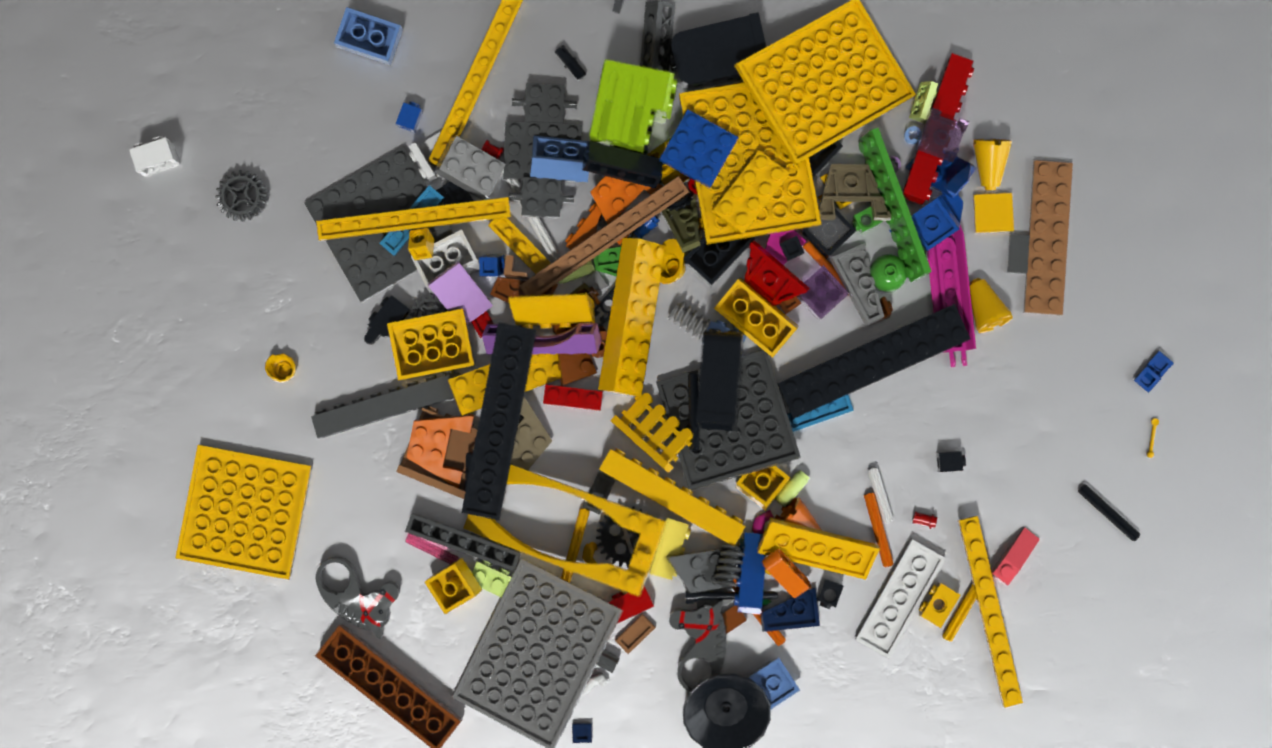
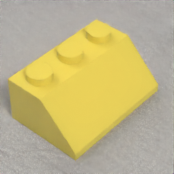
M666 518L667 524L649 573L672 580V577H677L671 563L667 561V557L684 554L685 547H682L684 539L688 540L691 529L688 528L689 524Z

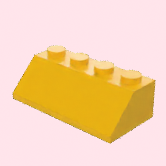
M741 277L714 307L718 313L772 358L799 327L780 309L772 306Z

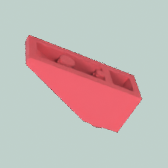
M1024 527L992 568V575L1004 585H1009L1040 539Z

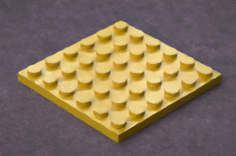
M198 445L175 558L290 580L312 466Z

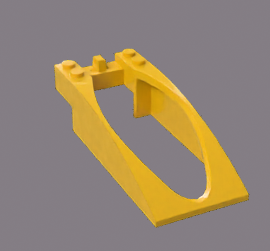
M512 464L510 465L507 485H537L567 492L599 508L621 527L640 533L628 570L613 565V563H580L550 556L523 543L495 519L470 514L467 516L463 527L465 530L637 596H641L667 524L666 521Z

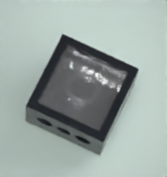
M836 208V218L834 220H821L820 226L803 228L801 230V233L826 259L857 231Z

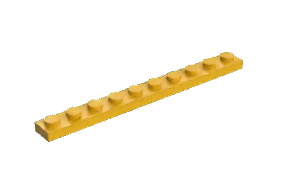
M523 0L501 1L427 162L436 166L450 138L461 136Z
M505 197L316 221L318 240L324 241L511 217L509 198Z
M978 516L960 519L958 524L1002 706L1006 708L1023 703L979 519Z

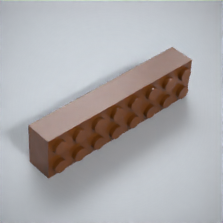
M343 624L337 627L315 655V657L430 748H441L463 720Z

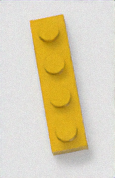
M508 218L494 219L488 224L500 239L535 274L551 264Z

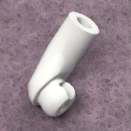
M603 673L590 677L583 693L587 694L597 683L601 687L605 686L609 681Z

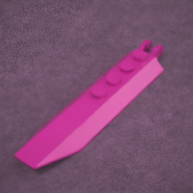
M960 225L958 231L927 251L928 263L932 271L929 273L933 313L955 304L971 338L969 341L943 352H949L951 367L956 365L954 352L961 351V362L963 366H967L966 350L976 349L965 239Z

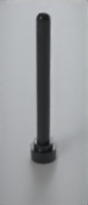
M686 590V604H694L697 600H734L735 594H739V592L688 593ZM775 591L763 592V599H777L779 596Z

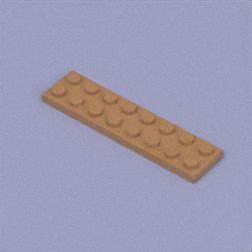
M1033 161L1028 272L1025 281L1023 313L1063 315L1073 163Z

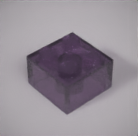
M823 265L804 282L810 290L797 297L820 321L849 293Z

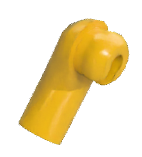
M595 542L587 543L584 546L582 559L585 563L597 564L593 558L594 552L598 549Z

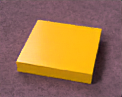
M1012 193L973 195L975 233L1014 231Z

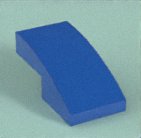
M1158 350L1134 381L1149 393L1174 362Z

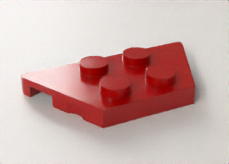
M755 240L751 242L750 258L747 260V272L745 273L744 282L767 302L775 306L810 290L804 282Z

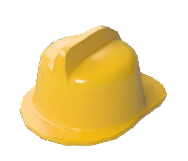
M668 239L662 244L666 246L660 279L662 284L676 282L684 275L686 270L685 262L683 261L684 253L681 251L676 239Z

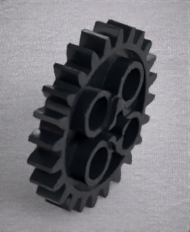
M604 515L606 522L600 521L599 523L603 527L596 530L601 533L600 536L596 537L597 540H601L597 547L604 548L600 553H607L606 560L613 558V565L618 561L619 567L626 563L628 568L636 548L634 540L640 537V533L627 529L628 534H632L630 542L633 553H630L627 541L625 539L622 540L624 536L622 527L611 517ZM613 525L620 527L621 531L617 536L610 534L609 530ZM622 543L626 546V551L623 554H618L615 551V547Z

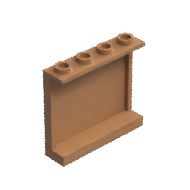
M428 406L427 409H421L422 413L419 419L447 418L453 415L446 413L445 416L437 414L438 409ZM474 424L471 433L451 429L444 466L465 471L466 454L473 452L472 447L475 444L477 429L473 428ZM407 447L402 462L397 468V473L464 499L465 473L462 475L460 487L456 488L407 459Z

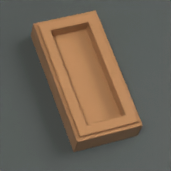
M642 613L615 641L629 654L656 627Z

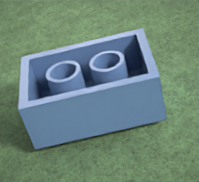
M346 7L334 44L337 48L391 66L403 29L401 25Z

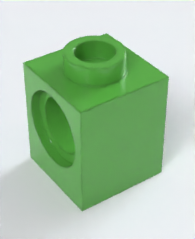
M871 207L855 214L852 217L853 221H851L852 226L860 234L883 222L873 221ZM868 216L871 223L869 225L862 224L861 217Z

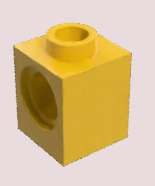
M429 229L411 230L409 233L408 250L414 261L433 258L434 238Z

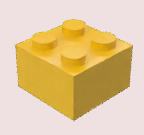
M772 466L742 475L735 487L766 511L789 482L790 477L778 467Z
M463 558L433 574L424 582L444 614L474 598L482 591Z

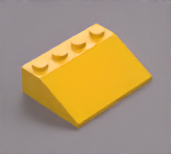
M587 294L509 298L515 324L520 327L533 329V326H540V329H551L552 325H559V328H571V324L595 323L594 300Z
M463 309L387 323L398 380L476 366Z

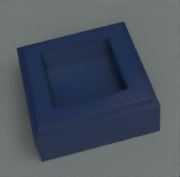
M572 723V742L592 743V723Z

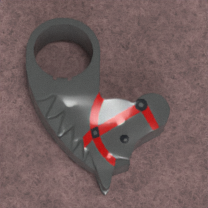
M331 557L324 561L316 572V584L324 601L340 617L357 627L373 631L381 639L383 637L382 627L389 622L387 619L389 607L400 594L399 586L395 582L389 581L381 587L380 591L374 590L365 594L362 591L355 567L349 560L343 557ZM340 563L348 569L350 583L344 592L338 593L329 589L324 584L322 572L327 564Z
M719 600L714 605L704 603L703 606L695 610L678 608L670 614L669 623L671 627L676 630L684 629L689 636L695 639V642L681 658L677 669L678 680L682 687L688 691H691L696 686L686 682L681 673L683 665L688 660L705 658L706 662H710L711 676L720 674L726 653V630L721 614L723 600Z

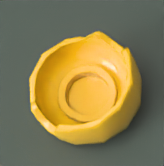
M284 353L272 354L265 362V370L273 381L282 383L294 377L296 365L293 359Z

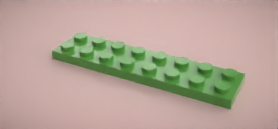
M875 128L858 140L859 150L864 155L865 164H868L878 185V191L886 202L887 211L891 213L892 218L886 222L892 231V239L896 242L898 256L906 265V275L911 283L932 271L880 130Z

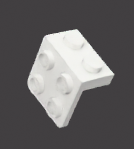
M441 132L419 145L413 143L409 146L411 149L409 152L410 157L414 163L418 161L421 166L418 169L424 179L427 177L430 182L440 177V175L433 172L436 166L427 161Z

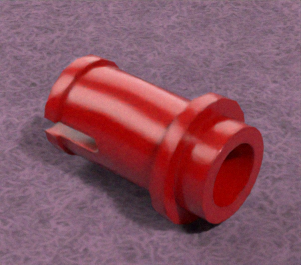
M915 511L912 523L928 526L931 529V527H936L938 517L934 516V514L931 516Z

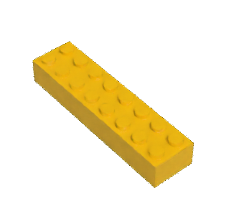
M639 238L622 239L598 390L628 396H642L665 245Z
M617 448L614 451L610 449L599 470L728 544L735 546L746 527L742 525L743 520L734 515L731 518L725 515L726 510L719 506H715V508L709 506L710 501L701 496L698 499L693 497L691 490L684 486L679 489L675 486L676 482L670 478L662 479L658 477L659 472L650 467L646 470L641 467L642 462L635 458H632L630 461L624 457L626 453Z

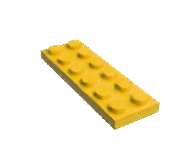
M558 354L532 355L525 392L561 379V373L558 369ZM490 364L447 380L461 416L482 409Z
M770 518L757 548L759 554L767 556L780 549L792 562L865 580L880 550L878 544Z

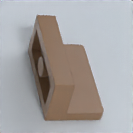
M506 255L505 277L528 280V273L514 271L515 257Z

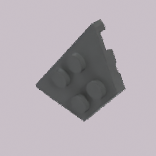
M723 548L667 557V561L675 569L676 575L682 580L683 586L688 593L726 588L713 583L714 581H719L714 576L720 573L716 568L722 566L718 563V559L723 558L720 556L721 551H726Z

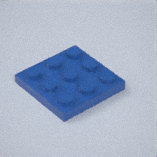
M687 110L659 161L711 188L739 137Z

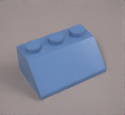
M533 136L530 177L588 182L589 172L583 171L582 167L584 150L589 141Z

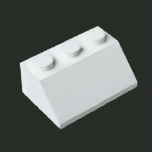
M462 229L434 243L433 258L414 261L411 255L430 294L434 293L429 288L428 283L457 261L460 262L469 275L479 270V261Z

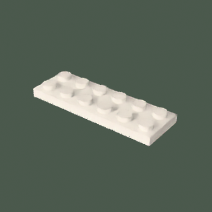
M911 539L855 640L889 659L946 558Z

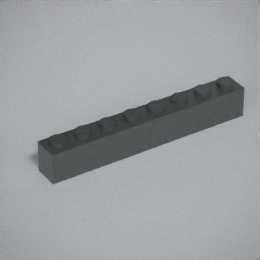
M455 370L444 372L443 377L430 376L425 378L426 382L420 384L418 381L408 383V387L400 389V386L388 389L389 393L382 395L381 392L371 394V398L363 400L362 397L352 400V404L347 406L344 403L333 406L334 410L327 411L326 409L315 411L316 415L311 416L317 439L454 399L447 380L461 374L460 372L455 373Z

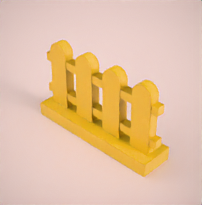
M644 393L641 397L634 398L636 402L627 412L625 410L621 412L623 415L621 419L615 415L610 421L669 473L674 468L670 462L672 460L676 462L678 459L676 455L685 445L689 447L692 444L690 440L693 437V433L688 428H684L679 432L677 430L680 424L679 420L674 416L665 420L663 418L666 414L665 407L663 405H656L652 408L650 405L653 402V397L649 393ZM645 410H648L650 413L639 423L637 419ZM660 421L663 425L652 435L650 431ZM632 424L636 426L634 430L630 428ZM674 433L676 437L666 447L663 443ZM645 436L649 438L647 443L643 440ZM659 448L663 450L661 454L656 452Z

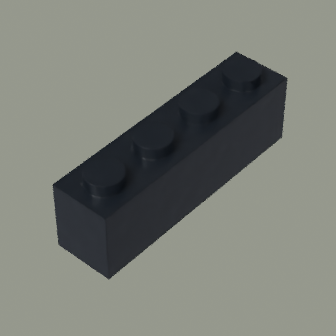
M589 141L583 154L582 170L656 188L662 179L663 163L659 161L660 158Z

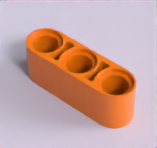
M780 549L762 559L766 570L793 598L798 597L811 588L808 578Z

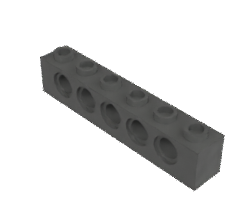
M414 513L411 514L405 530L406 533L512 571L516 570L522 553Z

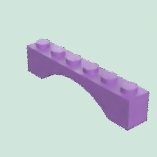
M578 323L574 328L561 334L536 336L532 355L598 353L601 345L598 323ZM487 324L482 334L486 354H492L498 324Z

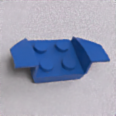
M942 151V154L945 156L941 166L938 165L936 168V172H939L936 182L931 183L930 187L954 199L959 191L969 182L970 177L977 168L949 152L945 153ZM914 158L906 165V169H911Z
M941 194L911 215L924 251H929L959 230L963 201L958 194L954 199Z

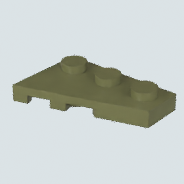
M696 194L692 195L691 205L685 206V209L669 211L666 208L661 211L683 253L700 246Z

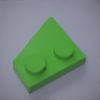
M621 246L608 248L593 258L595 270L616 277Z

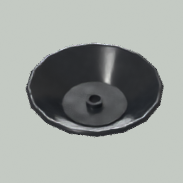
M735 673L716 674L701 680L688 693L683 705V724L689 736L702 748L752 747L764 736L771 721V704L764 690L752 679Z

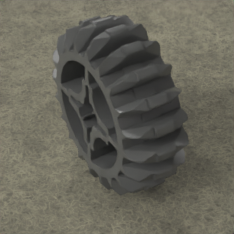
M239 170L238 176L233 171L231 172V179L227 175L224 176L227 180L226 183L223 181L219 182L223 188L216 189L221 195H216L215 197L222 201L218 202L217 206H224L220 211L222 213L227 212V218L233 216V220L237 221L240 216L241 222H245V216H247L248 220L251 221V214L258 217L259 213L256 211L258 209L264 211V208L260 205L261 203L267 204V201L262 199L268 197L267 193H262L267 187L265 185L260 186L263 180L258 179L256 181L257 175L253 174L251 176L250 171H246L244 175L243 171ZM247 181V184H244L241 188L233 187L237 182ZM253 185L256 189L255 201L252 200L250 197V192L252 190L251 187ZM228 191L234 196L231 207L227 200ZM235 191L238 193L241 192L242 194L244 192V195L247 199H249V201L245 199L240 200V197L238 196V194L235 193ZM243 204L251 205L247 210L236 211Z

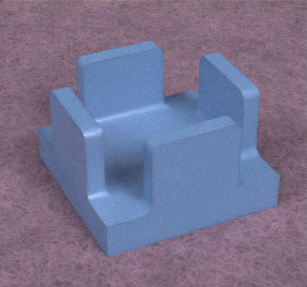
M779 657L772 662H767L747 677L764 690L771 704V709L800 691Z

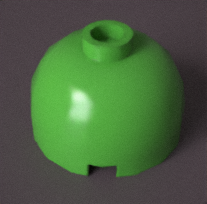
M884 254L877 257L870 266V274L874 278L875 288L883 292H894L900 289L907 279L904 261L892 254Z

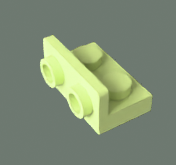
M933 81L920 82L909 116L910 119L926 124L937 94L938 83Z
M485 560L481 562L476 561L472 574L480 587L502 598L512 578L509 575L510 571L501 567L497 570L491 567L492 563Z

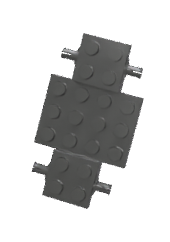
M526 83L524 98H512V106H523L525 112L524 122L505 121L504 163L506 165L504 167L503 179L522 180L520 193L509 192V200L520 201L522 207L521 217L560 218L562 203H574V195H563L561 182L575 181L530 177L533 136L581 140L582 125L563 124L565 108L577 109V101H566L564 85Z

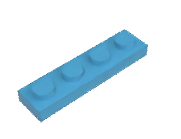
M429 185L409 209L439 206L445 198ZM411 230L389 232L379 244L393 256H396L409 241Z

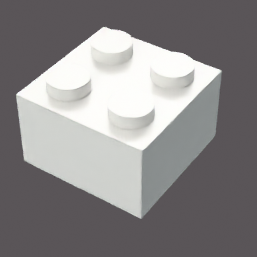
M163 136L155 137L152 139V142L147 144L144 142L137 143L133 146L134 148L129 149L136 172L144 177L180 165L174 143L166 137L163 138Z

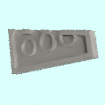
M863 243L833 256L830 261L865 326L881 320L884 314L878 293L875 290L874 278L870 274V262L866 256V247Z

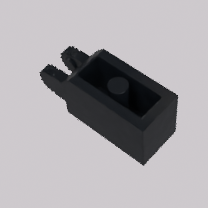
M393 295L390 297L386 296L380 304L382 306L378 312H373L369 317L370 323L368 326L371 328L364 337L367 344L372 345L376 343L381 336L389 338L387 323L402 321L412 311Z

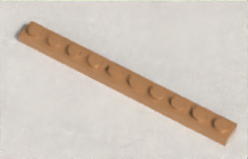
M677 176L520 284V288L527 297L541 295L688 194V189L679 176Z

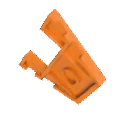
M604 176L590 193L606 223L609 224L618 218L643 190L651 195L663 187V185L658 183L656 188ZM622 239L617 242L619 245L622 243Z
M475 415L414 420L406 458L454 487L459 488L463 470L444 466L451 429L471 433Z

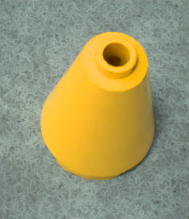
M973 139L980 184L985 186V190H996V187H1000L1012 140L986 139L984 141V139Z
M976 278L970 282L972 311L978 333L994 330L993 327L997 325L1001 327L1012 320V313L985 279Z

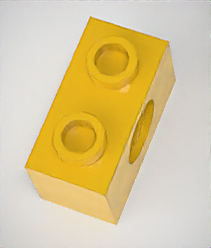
M938 582L937 585L934 584L928 593L930 594L927 602L924 600L918 610L920 611L919 616L941 628L961 595ZM936 599H941L943 606L936 610L933 603Z

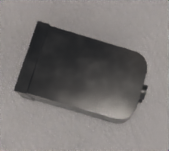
M759 12L678 32L671 42L672 57H670L669 62L671 71L676 73L679 85L686 90H695L742 80L735 65L766 48Z
M720 329L704 330L696 424L699 429L737 432L744 342L743 333H740V331L728 330V332H721Z

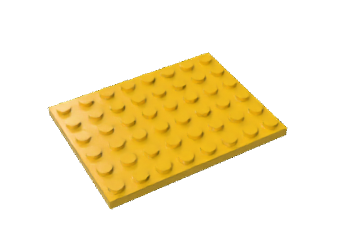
M851 0L735 65L736 70L794 166L916 95L860 0Z
M745 83L679 93L683 117L686 111L690 110L739 137L711 188L695 181L706 244L821 225L809 158L795 166L793 165ZM761 151L789 172L790 175L744 235H742L712 213V210L756 153Z

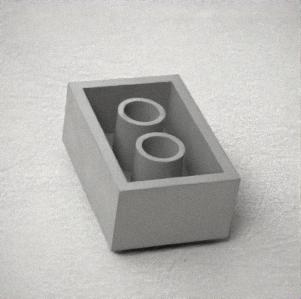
M454 136L450 138L433 172L484 200L490 197L506 164L460 137Z

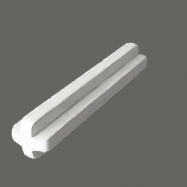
M877 467L868 469V475L884 523L892 522L893 516Z

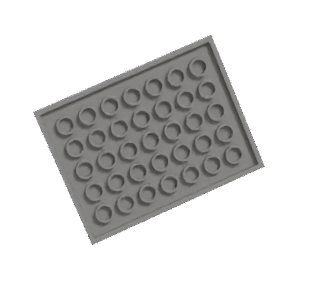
M521 559L452 698L545 748H556L623 610Z

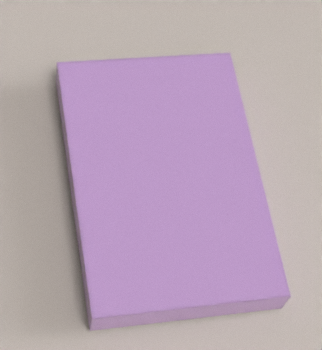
M459 261L428 283L429 288L448 311L464 310L467 325L493 306Z

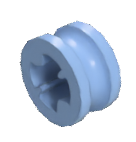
M916 126L909 127L904 133V139L909 144L918 143L922 137L921 130ZM910 131L913 133L914 131H916V136L918 137V139L913 138L911 140L909 138L910 134H908V132Z

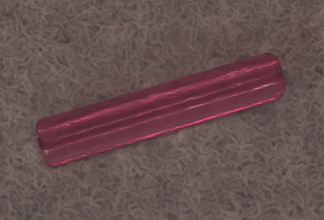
M408 534L406 537V543L448 564H452L459 559L458 556L418 536Z

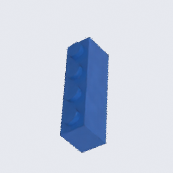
M745 532L744 537L740 538L739 548L745 556L738 558L743 561V564H737V567L741 568L740 575H737L739 579H736V584H738L736 587H739V594H735L734 598L737 612L761 613L765 567L762 559L766 555L759 554L757 548L763 534Z

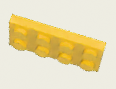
M758 151L712 210V213L744 235L790 173L761 151Z

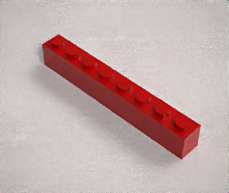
M953 53L948 59L931 108V113L926 122L902 192L906 200L923 205L925 200L929 201L932 190L930 186L931 183L936 182L939 173L936 172V168L938 165L941 166L945 156L942 154L943 148L948 147L951 138L948 137L949 131H953L957 121L954 119L955 113L960 112L962 102H960L961 96H965L969 86L966 85L967 78L971 79L974 72L972 67L973 60Z

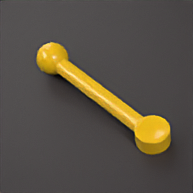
M1156 418L1151 420L1152 433L1149 451L1147 452L1148 458L1154 456L1156 426L1159 424V420Z

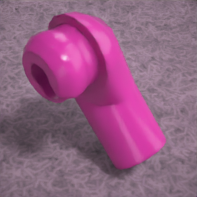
M770 510L755 517L752 525L753 533L764 534L765 523L770 518H774Z

